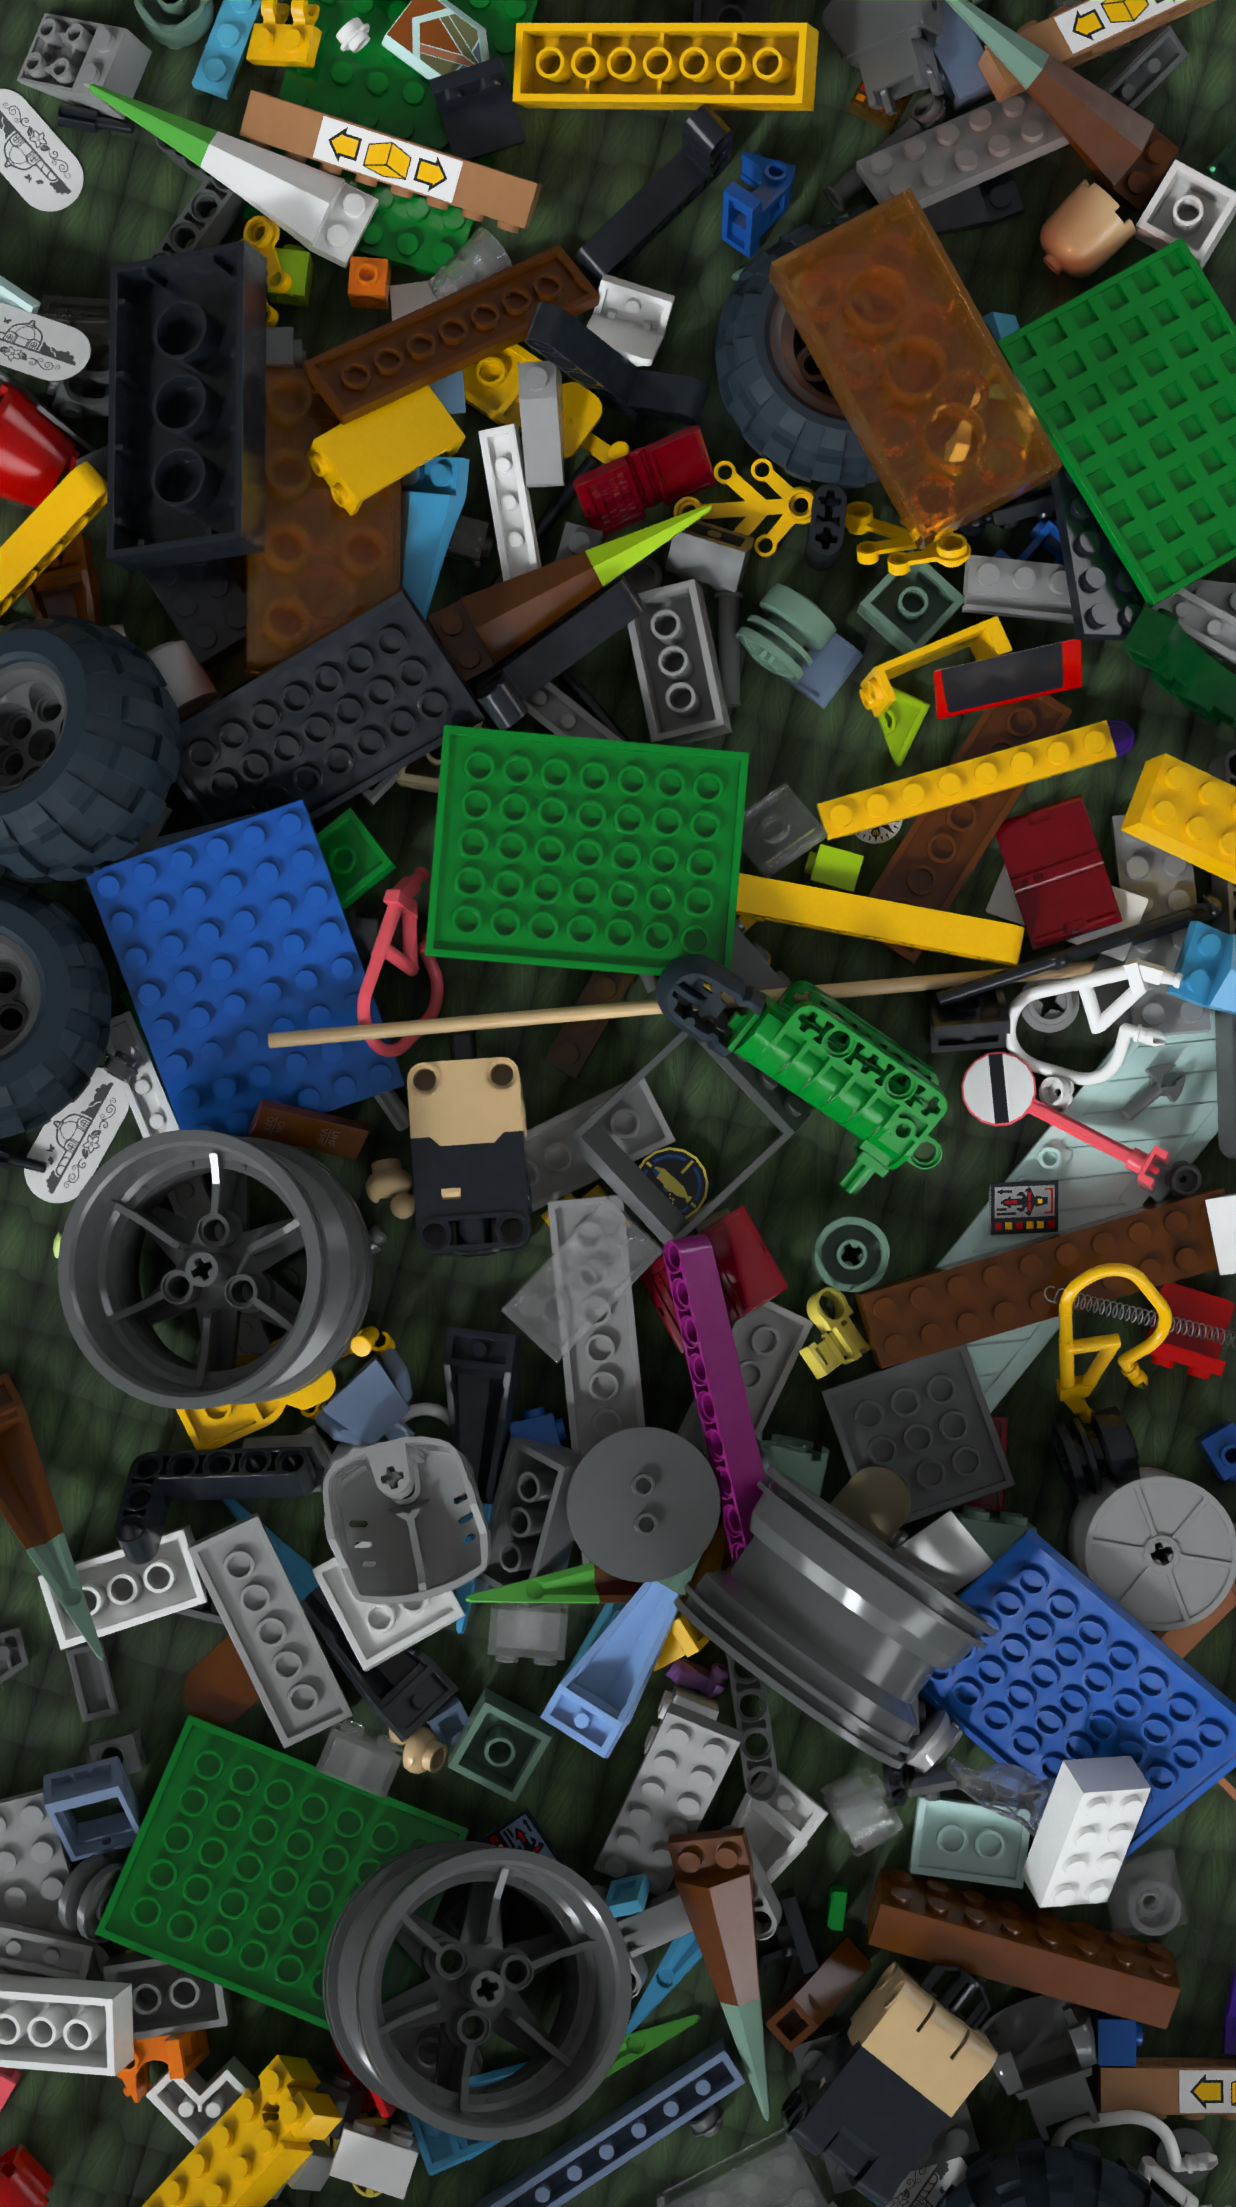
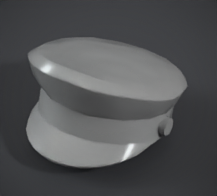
M939 1710L927 1716L926 1724L919 1725L920 1735H913L910 1739L915 1749L912 1754H904L905 1764L914 1766L918 1773L922 1772L924 1774L941 1762L962 1736V1730L958 1729L959 1726L956 1723L950 1722L946 1710Z

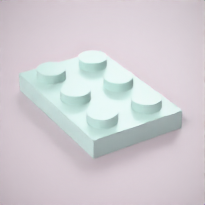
M925 1795L918 1796L908 1871L912 1874L1023 1889L1024 1879L1021 1873L1027 1859L1033 1813L1028 1809L941 1797L938 1801L925 1800Z

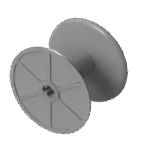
M1139 1467L1141 1478L1119 1489L1113 1488L1107 1476L1101 1479L1102 1494L1095 1495L1091 1488H1089L1087 1498L1080 1500L1073 1512L1068 1532V1550L1071 1563L1149 1630H1178L1198 1623L1209 1616L1226 1598L1236 1577V1531L1224 1507L1202 1487L1158 1468Z

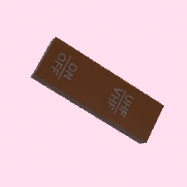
M261 1099L249 1126L251 1137L273 1140L357 1160L370 1132L368 1123Z

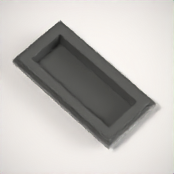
M99 1640L104 1654L103 1661L97 1658L88 1643L65 1649L83 1723L120 1714L103 1640Z

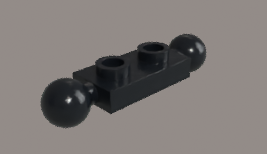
M1049 486L984 505L985 510L977 506L965 507L957 517V525L963 534L976 536L985 529L987 524L992 523L995 527L999 526L1001 529H1008L1019 526L1022 523V519L1035 516L1037 519L1052 517L1056 515L1052 487Z

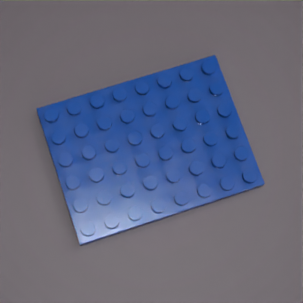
M303 798L111 863L103 867V870L95 871L94 874L86 877L181 1130L198 1129L226 1133L237 1137H251L249 1126L261 1099L325 1113L405 1086L406 1082L397 1057H384L375 1053L365 1040L269 1048L268 1033L359 1025L357 1019V1000L366 971ZM373 993L370 1005L372 1024L384 1023ZM390 1038L381 1039L386 1044H392Z
M1029 1527L993 1561L994 1564L970 1582L957 1595L958 1598L994 1625L998 1632L994 1637L984 1632L981 1638L988 1644L985 1650L974 1646L961 1663L945 1671L937 1668L919 1695L937 1711L946 1710L951 1723H956L959 1726L958 1729L962 1730L966 1736L1046 1805L1063 1760L1131 1756L1149 1783L1151 1790L1127 1849L1125 1859L1236 1767V1704Z

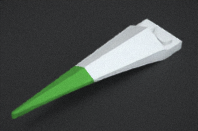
M89 84L92 94L201 167L270 220L274 221L311 252L345 269L347 268L350 256H353L378 207L379 199L345 183V179L101 86Z

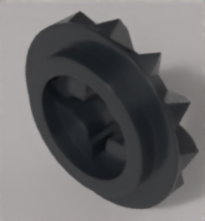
M882 1762L886 1797L892 1800L894 1807L904 1806L908 1798L906 1764L904 1763L901 1769H896Z

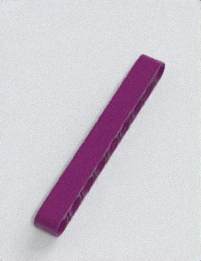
M696 1234L665 1242L663 1257L709 1461L719 1487L720 1509L733 1564H735L754 1537V1534L750 1531L752 1511L763 1494V1491L758 1488L757 1483L759 1480L766 1482L713 1247L705 1234Z

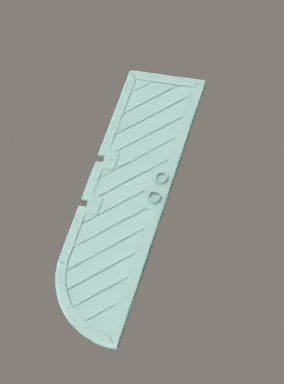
M1209 1009L1211 1030L1208 1033L1170 1035L1164 1040L1166 1041L1165 1045L1157 1047L1140 1041L1133 1042V1038H1131L1125 1060L1120 1069L1106 1081L1094 1085H1082L1073 1096L1072 1104L1061 1111V1113L1132 1150L1136 1147L1149 1154L1156 1145L1168 1151L1170 1155L1168 1166L1166 1167L1156 1162L1155 1166L1161 1168L1158 1176L1153 1173L1149 1175V1177L1155 1180L1156 1184L1153 1193L1139 1187L1137 1181L1139 1174L1125 1168V1163L1052 1125L1047 1128L1004 1182L1058 1180V1231L1142 1207V1204L1148 1197H1151L1156 1202L1162 1201L1170 1192V1187L1165 1184L1166 1172L1171 1170L1172 1165L1177 1161L1184 1160L1188 1164H1192L1218 1132L1215 1010ZM1114 1047L1094 1071L1108 1063L1113 1054ZM1161 1064H1176L1172 1070L1165 1073L1163 1083L1161 1084V1086H1170L1180 1075L1186 1076L1183 1090L1176 1102H1170L1167 1096H1160L1133 1120L1126 1119L1122 1114V1108L1150 1085L1151 1077L1145 1070ZM988 1201L935 1268L1055 1232L991 1235ZM1059 1316L966 1344L990 1414L1058 1331Z

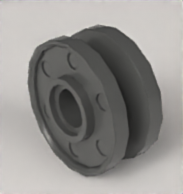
M103 1854L91 1855L80 1862L64 1884L59 1899L58 1917L63 1927L75 1934H80L95 1944L109 1941L96 1935L95 1932L124 1864L117 1863Z

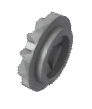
M1067 978L1028 981L1022 988V992L1035 986ZM1071 991L1055 995L1054 1002L1063 1012L1050 1009L1041 1017L1043 1004L1037 999L1023 1008L1021 1011L1022 1018L1035 1030L1046 1033L1061 1031L1068 1027L1078 1014L1080 1004L1078 992Z

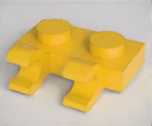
M262 0L261 13L263 24L254 23L246 60L258 66L314 68L322 31L315 26L319 17L320 6L308 4L309 0H292L291 14L293 24H285L289 16L290 6L286 3H278V0Z

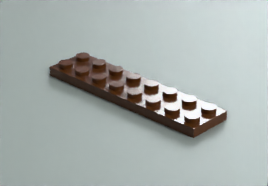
M559 244L303 362V372L342 425H345L524 341L537 303L545 302L556 305L575 317L598 306L600 295Z
M1049 695L987 708L950 765L1059 734L1073 710ZM1027 784L918 815L867 897L947 912ZM876 941L911 964L915 963L922 952V949Z

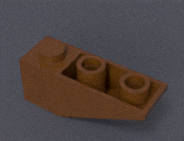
M848 1936L844 1937L818 1961V1970L802 1975L763 2011L764 2024L790 2053L825 2021L872 1967V1963Z

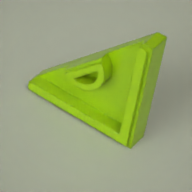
M891 686L897 699L877 718L894 766L900 768L930 704Z

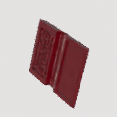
M691 426L580 475L574 480L573 486L589 527L602 531L603 536H606L646 518L644 509L652 508L661 501H664L665 505L668 506L683 497H688L717 483V480L714 477V471L700 427Z
M1081 794L1003 821L995 835L1033 951L1123 921ZM1081 929V932L1072 934V932Z
M744 1205L699 1233L705 1234L711 1241L730 1325L789 1288ZM662 1256L637 1274L680 1354H683L685 1350L664 1257Z

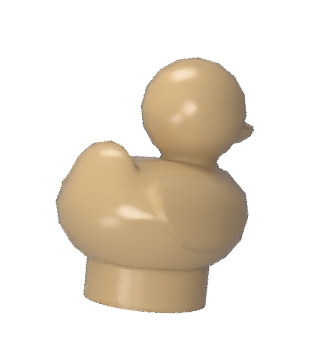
M389 1158L372 1163V1174L368 1177L365 1185L366 1193L370 1200L378 1203L380 1199L392 1198L390 1202L392 1214L400 1219L409 1218L415 1212L414 1195L408 1194L413 1188L411 1174L402 1169L400 1159Z
M421 1726L404 1742H401L389 1728L391 1740L398 1745L405 1744L402 1758L403 1766L410 1773L420 1774L427 1770L436 1773L441 1769L446 1760L448 1749L446 1744L437 1740L429 1727Z

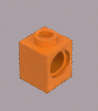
M350 256L348 296L351 306L389 310L391 270L388 259Z

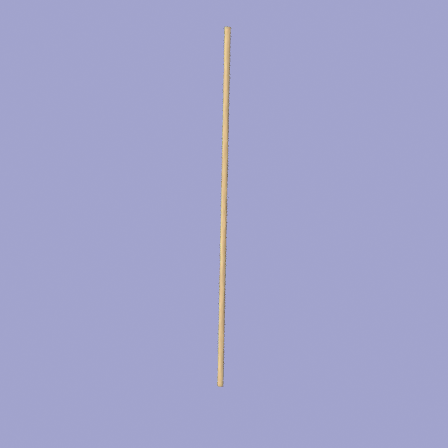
M1097 960L1072 962L1066 964V967L1062 969L1048 970L1016 982L1071 978L1091 973ZM1008 968L815 986L834 999L948 989ZM787 988L759 991L764 992L777 1001ZM806 991L803 995L794 994L795 1001H809V992ZM721 993V999L726 1002L725 1008L741 1007L735 1003L733 997L726 993ZM656 999L275 1032L268 1033L269 1048H281L663 1013ZM692 1003L693 1011H698L699 1008Z

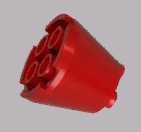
M4 380L0 387V396L3 398L0 402V498L37 508L59 485L57 480L62 471L66 474L71 472L80 452L74 449L77 443L37 410V405L18 387Z

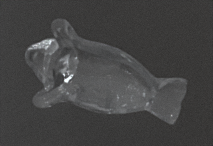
M948 1757L946 1770L957 1780L956 1789L964 1791L986 1809L1021 1823L1035 1837L1056 1778L1040 1779L1032 1772L1020 1766L1007 1763H995L968 1769L956 1758Z

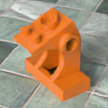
M203 2029L134 2040V2060L116 2076L122 2079L126 2086L123 2088L125 2096L129 2097L131 2095L134 2102L139 2103L151 2087L150 2061L157 2060L168 2064L170 2079L185 2078L210 2055L207 2030Z

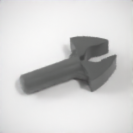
M1161 1064L1145 1070L1151 1077L1150 1085L1122 1108V1114L1126 1119L1133 1120L1160 1096H1167L1170 1102H1176L1183 1090L1186 1076L1180 1075L1170 1086H1161L1165 1073L1172 1070L1176 1064Z

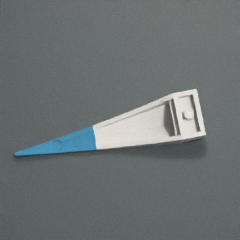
M779 1770V1789L776 1795L769 1800L758 1801L746 1792L731 1823V1826L745 1827L747 1838L770 1884L808 1845L807 1841L828 1815L824 1808ZM761 1772L751 1785L752 1790L758 1794H766L771 1790L773 1780L768 1773ZM693 1931L672 1941L631 2015L626 2035L632 2033L703 1957Z

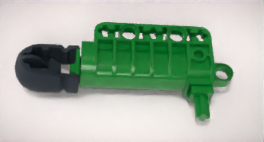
M689 953L676 957L664 968L656 984V1001L661 1012L675 1026L700 1043L707 1042V1047L721 1057H725L733 1051L856 1136L857 1143L853 1147L856 1161L839 1180V1184L848 1193L857 1195L874 1173L884 1178L890 1169L898 1168L905 1161L919 1169H930L940 1162L943 1151L938 1138L931 1131L947 1111V1101L943 1091L939 1088V1080L935 1070L923 1060L808 981L793 982L787 987L780 998L775 1001L752 985L745 986L742 978L716 960L702 954ZM705 981L709 982L710 990L703 986ZM720 991L733 997L735 1003L744 1007L740 1013L736 1011L727 1022L729 1028L725 1033L717 1029L716 1024L712 1021L701 1018L707 1015L717 1018L726 1007V1002L721 999ZM806 991L809 992V1001L805 1000L796 1004L794 994L803 995ZM692 1003L699 1008L697 1014L693 1012ZM815 1012L814 1018L809 1017ZM832 1012L840 1013L843 1016V1020ZM891 1053L900 1055L902 1057V1061ZM935 1096L937 1108L928 1107L924 1111L928 1106V1102ZM923 1142H929L935 1146L933 1154L925 1159L916 1157L914 1151Z

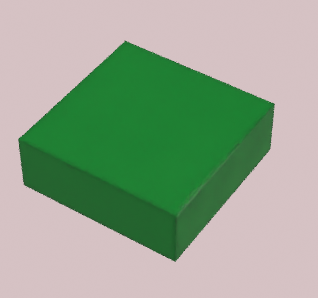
M832 1883L829 1886L825 1919L827 1926L831 1930L843 1931L847 1901L845 1884Z

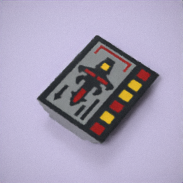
M1058 1180L991 1183L989 1188L991 1235L1058 1232Z

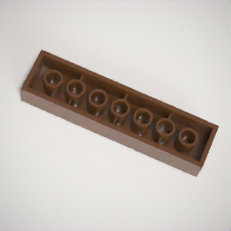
M880 1868L868 1905V1945L931 1963L952 1966L960 1965L973 1975L1167 2030L1181 1988L1173 1951H1169L1165 1946L1154 1942L1145 1944L1134 1941L1129 1936L1120 1932H1112L1110 1934L1099 1931L1085 1922L1077 1921L1071 1923L1064 1921L1046 1911L1036 1913L1022 1909L1018 1904L1004 1900L998 1902L987 1899L982 1894L973 1890H965L963 1892L952 1889L938 1880L924 1881L911 1877L910 1874L903 1870L892 1869L889 1871Z

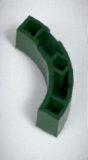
M1145 606L1122 644L1125 652L1137 666L1150 668L1152 673L1149 678L1178 702L1216 727L1222 721L1236 730V675L1223 667L1224 661L1210 652H1204L1186 634L1179 624V619L1176 615L1163 608L1155 611Z

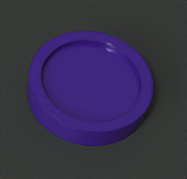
M1122 720L1107 721L1117 757H1121L1131 750L1134 744V732Z

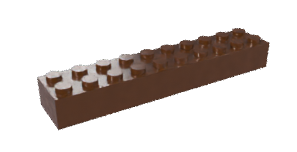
M1210 1186L1200 1189L1191 1195L1169 1198L879 1284L862 1292H854L875 1365L883 1369L1059 1316L1060 1298L1064 1290L1058 1292L1056 1296L1057 1304L1045 1298V1288L1048 1286L1055 1287V1289L1048 1288L1046 1290L1047 1298L1054 1301L1055 1294L1060 1288L1065 1289L1078 1275L1101 1264L1123 1263L1136 1267L1147 1276L1155 1287L1218 1269L1205 1200L1225 1196L1224 1188ZM1111 1276L1091 1283L1079 1293L1111 1301L1141 1292V1290L1134 1282L1127 1278ZM1079 1295V1305L1076 1309L1072 1306V1312L1081 1310L1080 1302L1084 1297L1083 1295ZM1086 1296V1305H1085V1308H1086L1087 1303H1088V1301H1089V1299H1090L1089 1296ZM1092 1298V1306L1094 1305L1096 1298Z

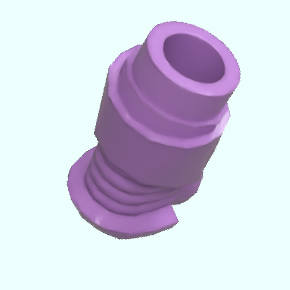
M679 1658L668 1664L664 1675L675 1682L676 1686L703 1692L707 1698L718 1696L728 1686L726 1682L729 1678L728 1669L719 1663L713 1664L710 1671H708L705 1667L687 1659Z

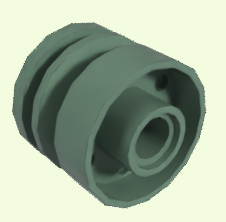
M774 583L759 605L769 619L766 620L757 615H750L747 619L750 628L742 626L736 633V638L749 652L750 656L765 669L790 682L798 683L804 674L800 666L809 668L813 662L803 647L821 652L837 629L831 620L810 599L789 587Z

